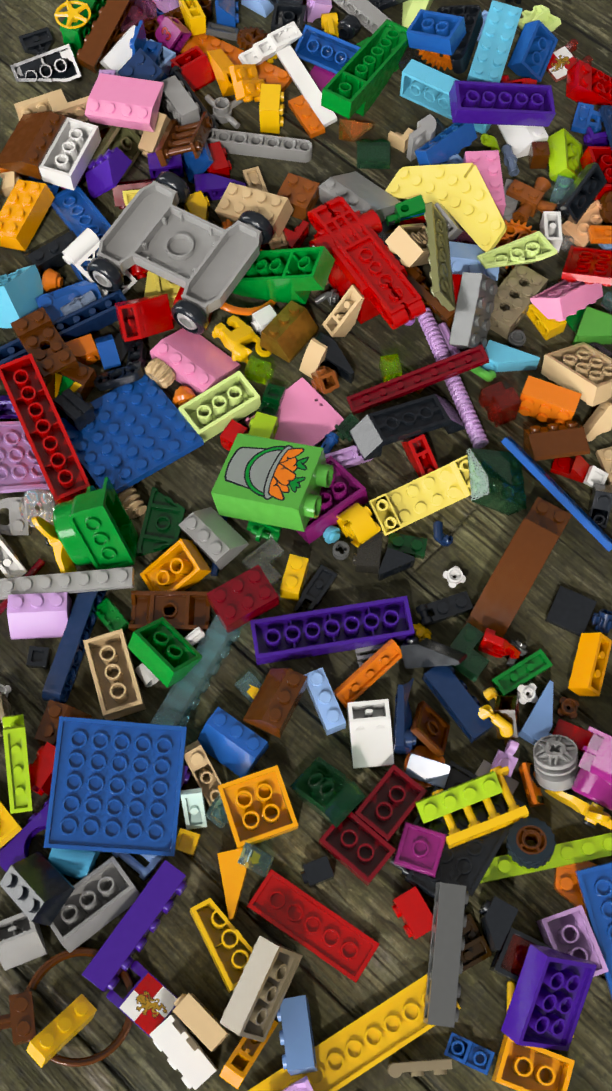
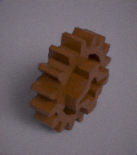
M251 26L249 29L244 27V30L240 29L237 34V44H239V48H244L245 52L251 49L253 44L267 38L268 33H263V29L259 31L258 27L254 29Z

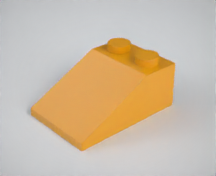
M180 539L142 571L140 576L150 591H185L208 575L211 569L193 541Z

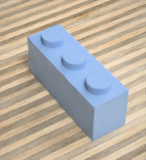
M323 667L304 674L307 676V690L326 735L328 736L345 729V718Z

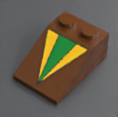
M78 362V369L68 367L56 373L51 382L47 384L52 400L58 395H62V392L69 388L74 393L79 392L85 401L95 386L93 382L97 377L95 369Z

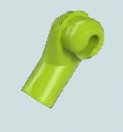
M487 133L482 134L480 137L481 143L491 148V150H499L500 153L497 139Z

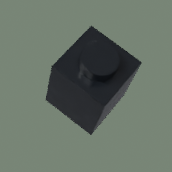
M327 855L304 864V871L300 872L304 884L309 883L310 888L334 879Z

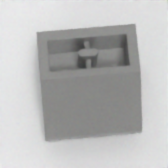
M23 912L0 921V962L5 971L48 954L39 923L31 922Z

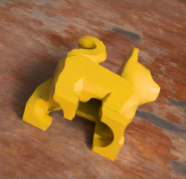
M232 315L226 322L229 326L235 328L234 330L230 331L223 323H219L212 332V337L219 338L225 348L231 351L233 361L249 363L248 356L252 353V350L245 347V345L251 342L256 343L255 350L260 357L266 358L272 354L268 350H262L260 337L239 316Z

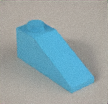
M489 340L485 348L489 363L481 367L495 372L536 370L540 357Z

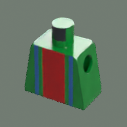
M422 195L397 203L394 214L386 216L387 226L396 225L398 227L399 225L423 223L425 225L424 213L426 210Z

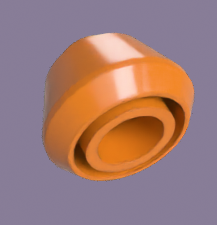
M51 268L45 270L42 277L43 289L46 292H52L62 287L63 277H61V274Z
M180 386L175 391L172 402L178 408L195 398L196 395L191 388Z

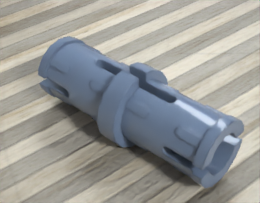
M506 144L501 148L504 164L508 168L509 176L514 177L520 172L517 166V157L513 154L512 146Z
M90 290L78 298H73V301L67 305L60 307L61 312L66 316L96 301V297Z

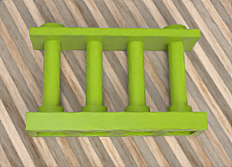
M24 714L2 717L10 814L33 811Z

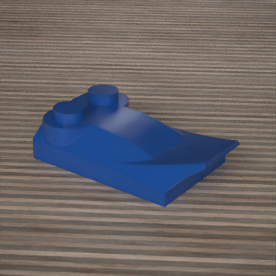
M84 280L56 291L42 294L36 297L35 300L39 309L43 307L53 322L64 316L60 307L73 301V298H78L90 290L95 295L96 301L101 299L102 296L96 283Z

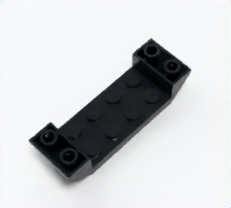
M432 394L367 414L349 431V434L363 460L366 461L381 456L382 446L442 427L445 428L448 434L464 430L465 426L448 400Z

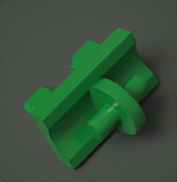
M252 521L248 522L247 530L256 535L255 541L260 542L264 538L278 543L282 527Z

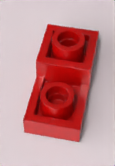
M561 719L558 720L552 734L567 736L575 742L578 751L585 753L582 749L583 746H588L593 736V733Z

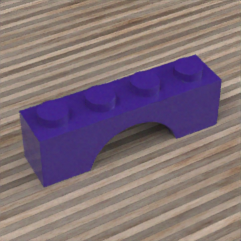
M49 799L44 803V808L39 813L33 814L29 818L28 824L7 845L5 844L0 848V866L5 872L8 871L12 864L29 856V846L32 839L39 832L46 829Z

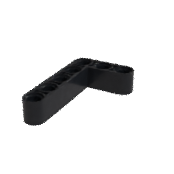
M479 5L442 6L437 10L440 13L462 16L465 20L466 34L454 54L450 56L452 68L456 74H461L467 70L483 25V17Z

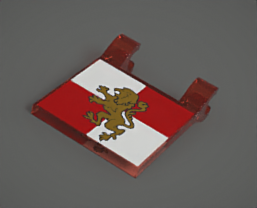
M572 39L565 46L554 51L546 71L556 83L566 78L567 71L579 61L572 53L577 50L576 45L578 41L576 39ZM588 55L582 61L591 66L593 58Z

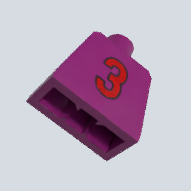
M160 15L157 18L160 26L156 30L155 36L159 43L175 52L177 56L192 33L179 19Z

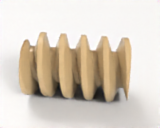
M133 486L117 494L130 519L143 515L147 510V506H143L144 501L139 500L140 495L136 494L137 490L132 488Z

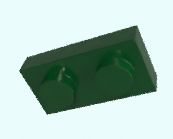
M390 533L387 548L409 554L415 558L424 559L427 539Z

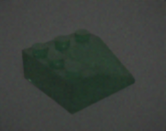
M476 448L467 449L472 502L508 516L526 509L522 463L510 452Z

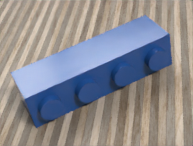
M454 123L415 150L419 166L445 163L449 161L451 156L460 153L461 149L471 145L472 141L477 138L474 124Z

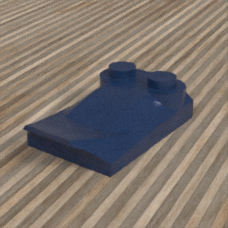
M414 678L404 685L398 684L395 694L393 755L410 754V751L414 750V746H416L417 737L410 731L412 715L408 702Z

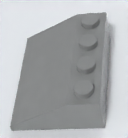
M356 171L330 177L318 186L320 202L323 204L337 196H342L354 212L359 210L363 214L370 209L374 210L379 216L381 223L386 220V216L394 213L395 205L401 202Z

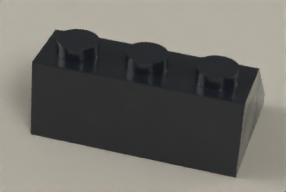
M594 162L586 165L583 171L579 173L573 185L568 188L565 196L558 202L555 209L561 211L562 218L577 224L607 183L598 163Z
M65 230L22 255L29 265H36L42 279L44 271L48 268L56 271L67 265L62 258L64 256L62 251L77 236L72 230Z
M39 851L12 864L0 881V886L31 922L47 926L52 924L75 889L43 853Z

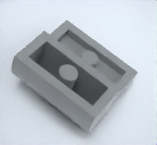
M431 114L418 121L417 129L409 134L407 158L410 161L417 158L415 150L435 137L436 120Z

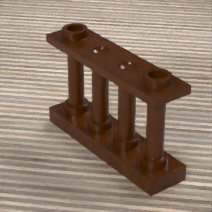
M207 111L203 112L200 121L182 126L178 124L177 119L170 120L155 150L161 167L168 166L171 157L193 151L195 159L199 158L213 127L212 119L208 116Z

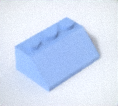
M449 241L452 274H463V272L483 273L495 282L498 281L499 267L484 268L477 259V256L485 252L478 245Z

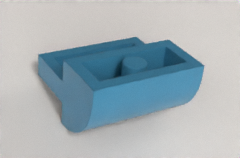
M52 848L48 860L60 873L77 880H82L94 870L100 851Z

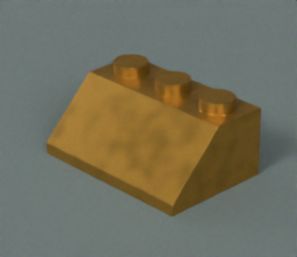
M291 300L261 331L260 346L290 363L315 336L319 328L308 310Z

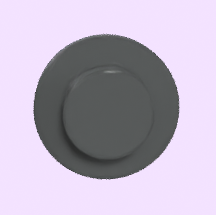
M514 330L509 334L508 342L513 347H522L526 342V336L523 331Z

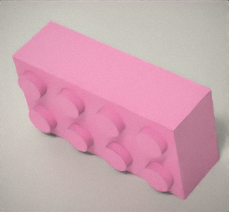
M499 150L465 151L463 163H473L474 166H477L503 218L506 202Z

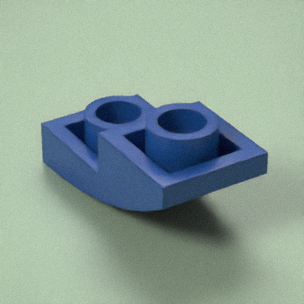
M453 1032L444 1052V1055L487 1076L496 1054Z

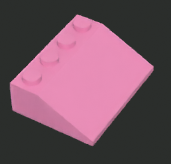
M100 73L88 97L85 115L91 123L154 132L164 82Z
M183 328L163 338L150 350L152 360L159 358L168 364L176 375L175 380L183 386L191 388L196 396L233 375L241 367V364L233 361L229 355L203 336L190 333Z

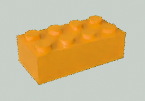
M18 179L0 211V247L26 251L55 198L46 183Z

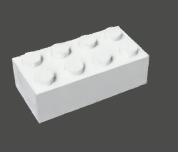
M67 117L39 166L42 180L50 184L75 190L101 142L98 126Z

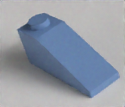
M551 680L545 686L519 732V737L533 745L542 737L552 735L549 733L553 725L554 682Z

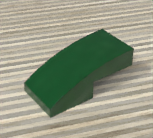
M268 383L257 412L277 417L286 388Z

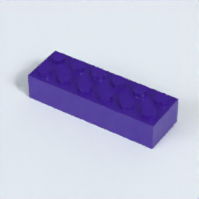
M455 80L449 92L452 123L548 127L556 115L551 85Z
M165 860L81 975L103 992H107L108 989L112 991L120 981L118 975L122 970L127 971L134 960L131 958L136 950L140 952L146 945V936L150 931L154 933L160 925L159 918L163 913L167 915L173 907V899L176 894L180 896L186 889V875Z

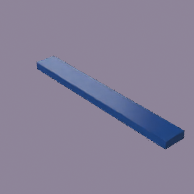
M510 436L505 437L501 443L610 552L612 550V539Z

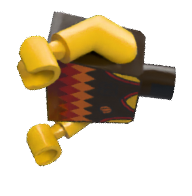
M489 687L484 690L483 695L488 701L493 698L496 700L494 711L490 705H484L479 708L480 712H478V715L482 720L488 717L491 718V722L496 725L497 739H503L504 746L506 747L509 739L516 741L519 737L518 695L499 696L494 687Z

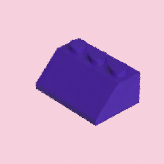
M118 147L112 150L108 149L104 155L100 154L96 160L92 159L87 166L89 169L85 176L89 196L92 200L116 187L132 163Z

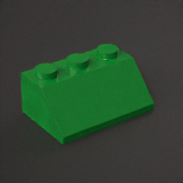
M164 617L135 630L128 644L131 652L167 688L181 681L203 657Z

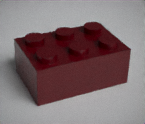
M259 564L206 593L208 602L227 633L279 605V596Z
M393 764L354 814L385 841L389 842L416 807L415 802L421 800L427 790Z
M347 807L319 840V845L367 886L396 851L393 846Z

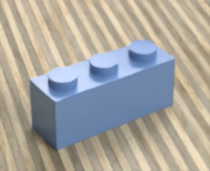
M306 995L285 998L277 1012L278 1021H282L283 1029L279 1031L280 1043L285 1046V1054L282 1055L284 1070L287 1069L291 1076L316 1072L318 1069L309 1000Z

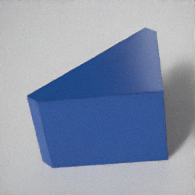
M112 334L96 338L95 342L104 370L120 366L121 362Z

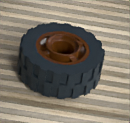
M527 817L519 819L518 822L513 823L512 828L510 827L507 836L506 848H508L509 856L519 866H524L528 869H536L539 866L546 865V862H549L553 855L556 841H554L555 835L552 833L551 827H548L547 823L540 821L538 818ZM533 840L536 845L529 846L525 841Z

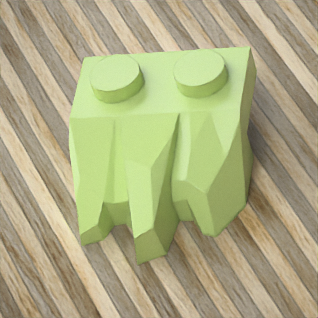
M543 5L534 6L532 11H522L523 18H520L518 22L521 31L525 23L540 20L551 32L562 24L560 18L552 15L549 8Z

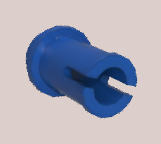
M333 432L325 435L326 439L321 445V448L324 449V454L330 453L334 445L339 442V437Z

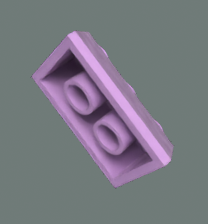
M68 592L8 595L7 617L11 639L62 637L72 609V599Z
M582 905L536 921L546 945L554 950L595 963L597 967L593 977L609 971Z

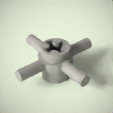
M209 94L205 96V100L213 107V114L211 116L214 120L221 124L229 122L235 129L240 127V123L232 117V109L243 103V100L236 101L235 99L229 102L225 97H219L214 100Z

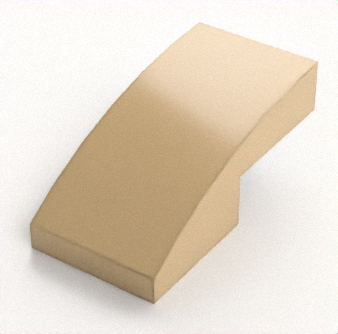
M312 338L302 359L299 371L312 378L311 373L316 372V369L325 360L328 347Z

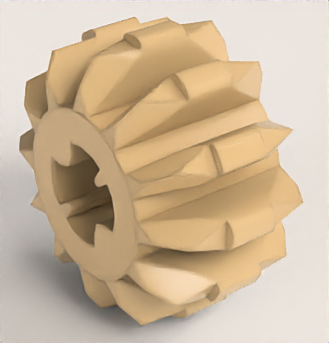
M154 358L145 368V373L161 388H167L176 379L175 373L168 364L159 358Z

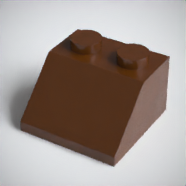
M49 700L34 739L39 744L45 745L49 742L56 747L59 716L91 719L92 716L69 705Z

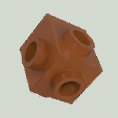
M321 366L316 369V372L311 373L313 388L323 394L331 393L334 389L340 387L336 371L329 367Z

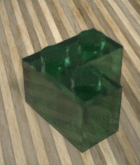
M467 622L449 647L466 653L468 658L460 665L451 666L475 683L487 667L489 660L474 650L482 640L484 633Z

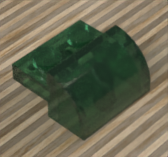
M384 139L356 140L357 169H390L389 141Z

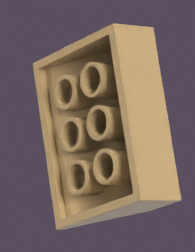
M585 342L544 355L541 374L561 387L581 393L580 399L586 402L587 405L593 407L606 402L612 397V358Z

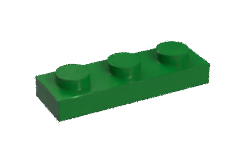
M539 649L493 678L491 682L500 695L506 696L516 690L520 684L524 685L551 668L553 664L542 649Z

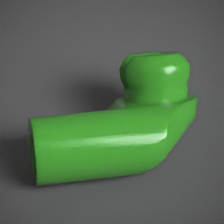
M481 366L470 370L486 382H492L496 378L495 371H487Z

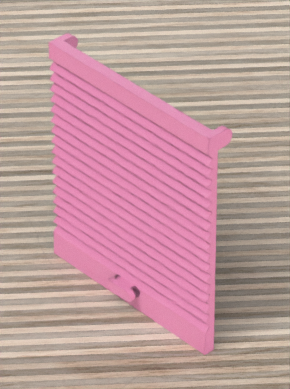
M302 377L285 390L277 414L279 427L274 439L315 446L325 438L326 434L333 432L345 423V420ZM249 417L245 419V424L248 427L251 420Z

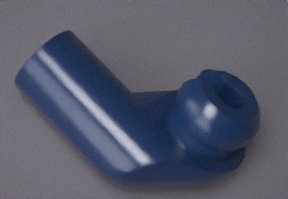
M435 521L433 523L434 539L442 546H450L453 543V537L443 533V522Z

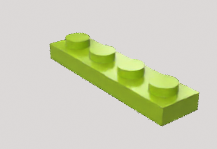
M492 771L419 800L415 804L424 824L500 794L503 791L496 773Z

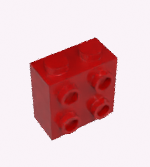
M49 742L39 748L36 754L37 758L33 764H29L31 790L40 796L44 793L50 796L56 747Z

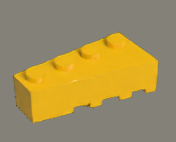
M208 898L190 908V913L230 993L237 985L253 948L231 924L213 900Z

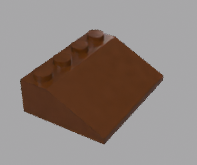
M52 111L23 114L0 153V168L42 180L39 166L64 124L66 116Z

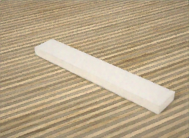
M291 45L276 52L280 62L323 126L327 127L338 121L333 111L321 106L322 93Z

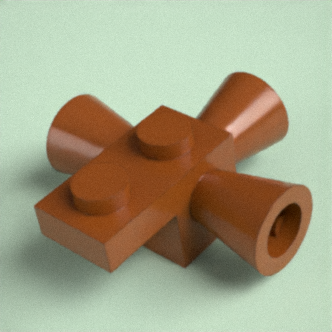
M538 177L534 187L517 179L513 180L506 191V195L520 201L519 208L512 214L515 222L520 220V224L524 222L527 224L529 217L534 218L538 211L542 214L543 211H556L557 203L543 200L544 194L551 188V183L548 179Z

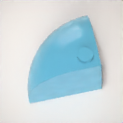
M35 264L17 269L8 275L0 276V328H12L10 323L39 309L35 298L43 294V285Z

